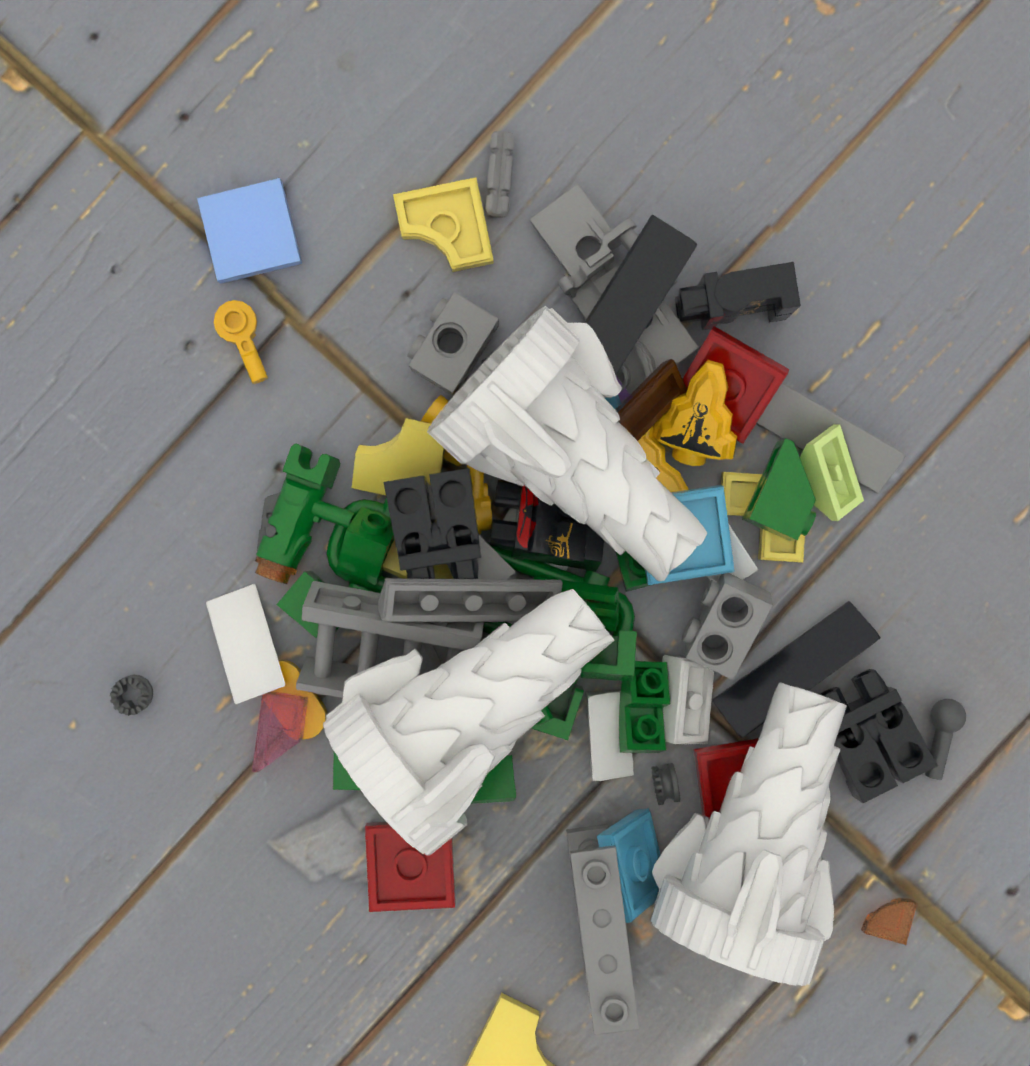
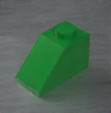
M785 438L776 442L742 520L788 541L798 540L800 535L806 536L816 517V512L811 511L816 499L793 441Z

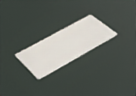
M252 584L207 601V609L234 703L239 704L284 687L286 684L256 585Z

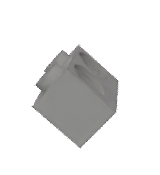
M730 573L721 574L718 582L711 580L707 585L701 599V604L705 605L698 619L692 617L689 620L682 635V641L686 642L685 651L687 659L733 680L773 607L770 592ZM732 597L741 598L746 602L745 606L736 612L728 611L722 605L727 599ZM711 635H719L726 640L718 648H711L703 643Z

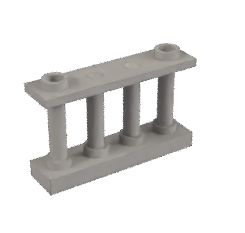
M313 581L303 604L302 620L318 623L315 658L306 656L296 682V689L319 695L343 698L344 682L352 675L376 665L379 635L405 639L403 656L414 649L421 654L422 643L448 647L447 662L460 652L473 648L481 642L485 622H382L378 611V600L381 593ZM336 627L362 631L358 666L333 661Z
M608 824L566 829L594 1035L640 1029L615 845L599 847L597 835L609 828Z

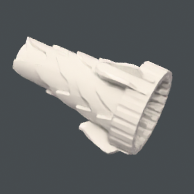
M544 306L522 323L470 376L428 428L427 433L458 462L467 464L477 471L520 486L525 485L541 501L551 506L555 503L563 512L579 523H586L619 555L626 551L657 581H664L670 571L682 564L706 538L707 531L700 521L656 479L660 472L646 459V453L639 442L618 422L620 420L619 414L605 399L617 396L622 387L616 379L613 366L596 333L587 323H567L553 308L548 309Z
M574 589L564 591L544 601L511 627L503 623L475 647L460 652L435 670L420 675L423 657L414 649L407 655L394 657L352 675L344 682L342 703L326 715V721L323 722L324 731L341 764L378 813L408 844L416 848L420 853L430 856L467 826V818L464 812L482 787L481 784L487 773L512 751L518 738L545 717L541 710L576 681L581 674V668L615 640Z
M779 682L773 694L759 740L755 748L749 747L741 771L735 772L732 776L720 812L713 811L710 819L707 816L694 813L690 821L679 830L654 864L652 875L659 888L650 921L655 928L659 929L661 933L670 937L673 941L698 954L750 975L794 986H806L811 983L823 943L831 937L833 931L834 904L830 863L828 860L821 858L827 832L822 830L831 800L829 783L841 749L834 746L847 705L817 693Z

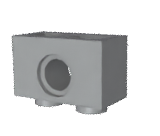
M456 292L452 294L449 301L444 298L440 300L430 317V321L434 322V325L426 337L422 335L417 337L407 357L412 359L408 365L412 372L451 396H454L462 387L499 327L498 318ZM448 333L458 334L463 339L462 347L455 353H445L439 348L441 338Z

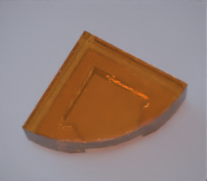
M907 898L893 899L891 902L879 907L876 911L869 913L861 930L867 935L906 945L917 903Z

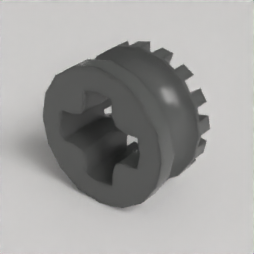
M135 674L117 681L111 688L112 692L110 693V701L113 703L114 709H117L120 714L128 716L136 715L147 708L153 698V689L150 682L143 676ZM128 683L133 689L138 688L142 691L141 694L143 695L137 699L138 706H135L132 700L125 702L122 698V694L128 691L126 685Z
M667 764V767L663 770L657 766H652V779L655 781L653 784L656 786L655 793L658 805H663L666 799L680 802V791L674 764Z

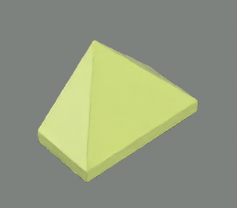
M833 424L806 444L800 455V460L816 499L814 506L831 521H839L862 503L864 499L840 424Z

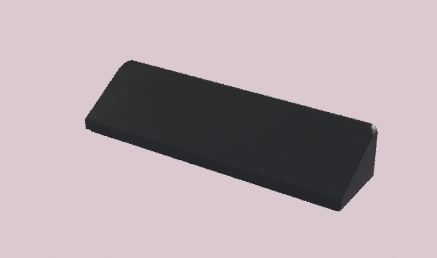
M651 215L584 322L596 333L613 366L615 375L622 367L697 247V243L690 237L654 215Z
M848 601L716 696L712 701L736 735L743 738L765 722L773 694L779 682L809 691L869 648L881 637L857 608Z

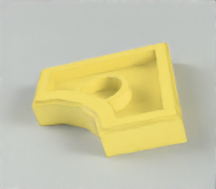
M476 177L393 194L403 240L420 239L436 246L446 256L452 272L494 264Z
M406 418L401 432L391 441L377 446L359 445L355 453L351 488L386 495L383 482L423 475L431 486L429 474L442 472L445 449L427 433L431 423Z
M501 992L465 1066H555L544 1057L537 1044L535 1031L539 1020V1011Z

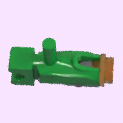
M297 443L291 446L282 471L287 474L281 491L267 496L264 500L257 556L255 558V562L258 563L255 571L256 574L284 584H288L291 575H296L297 567L312 542L310 533L315 522L319 523L323 519L348 528L356 516V513L323 501L327 488L332 489L340 468V460L328 454H322L316 466L311 469L312 450Z

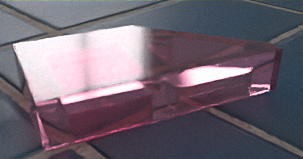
M272 691L262 695L253 772H260L303 739L308 697Z

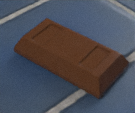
M673 359L661 363L615 409L620 417L618 422L637 441L671 408L672 400L687 391Z

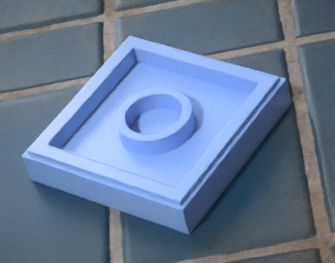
M280 178L197 198L216 278L220 284L302 264L283 182Z

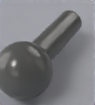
M942 699L936 702L930 713L931 721L936 727L930 752L938 766L925 772V776L936 780H942L953 733L960 730L966 722L964 707L953 699Z

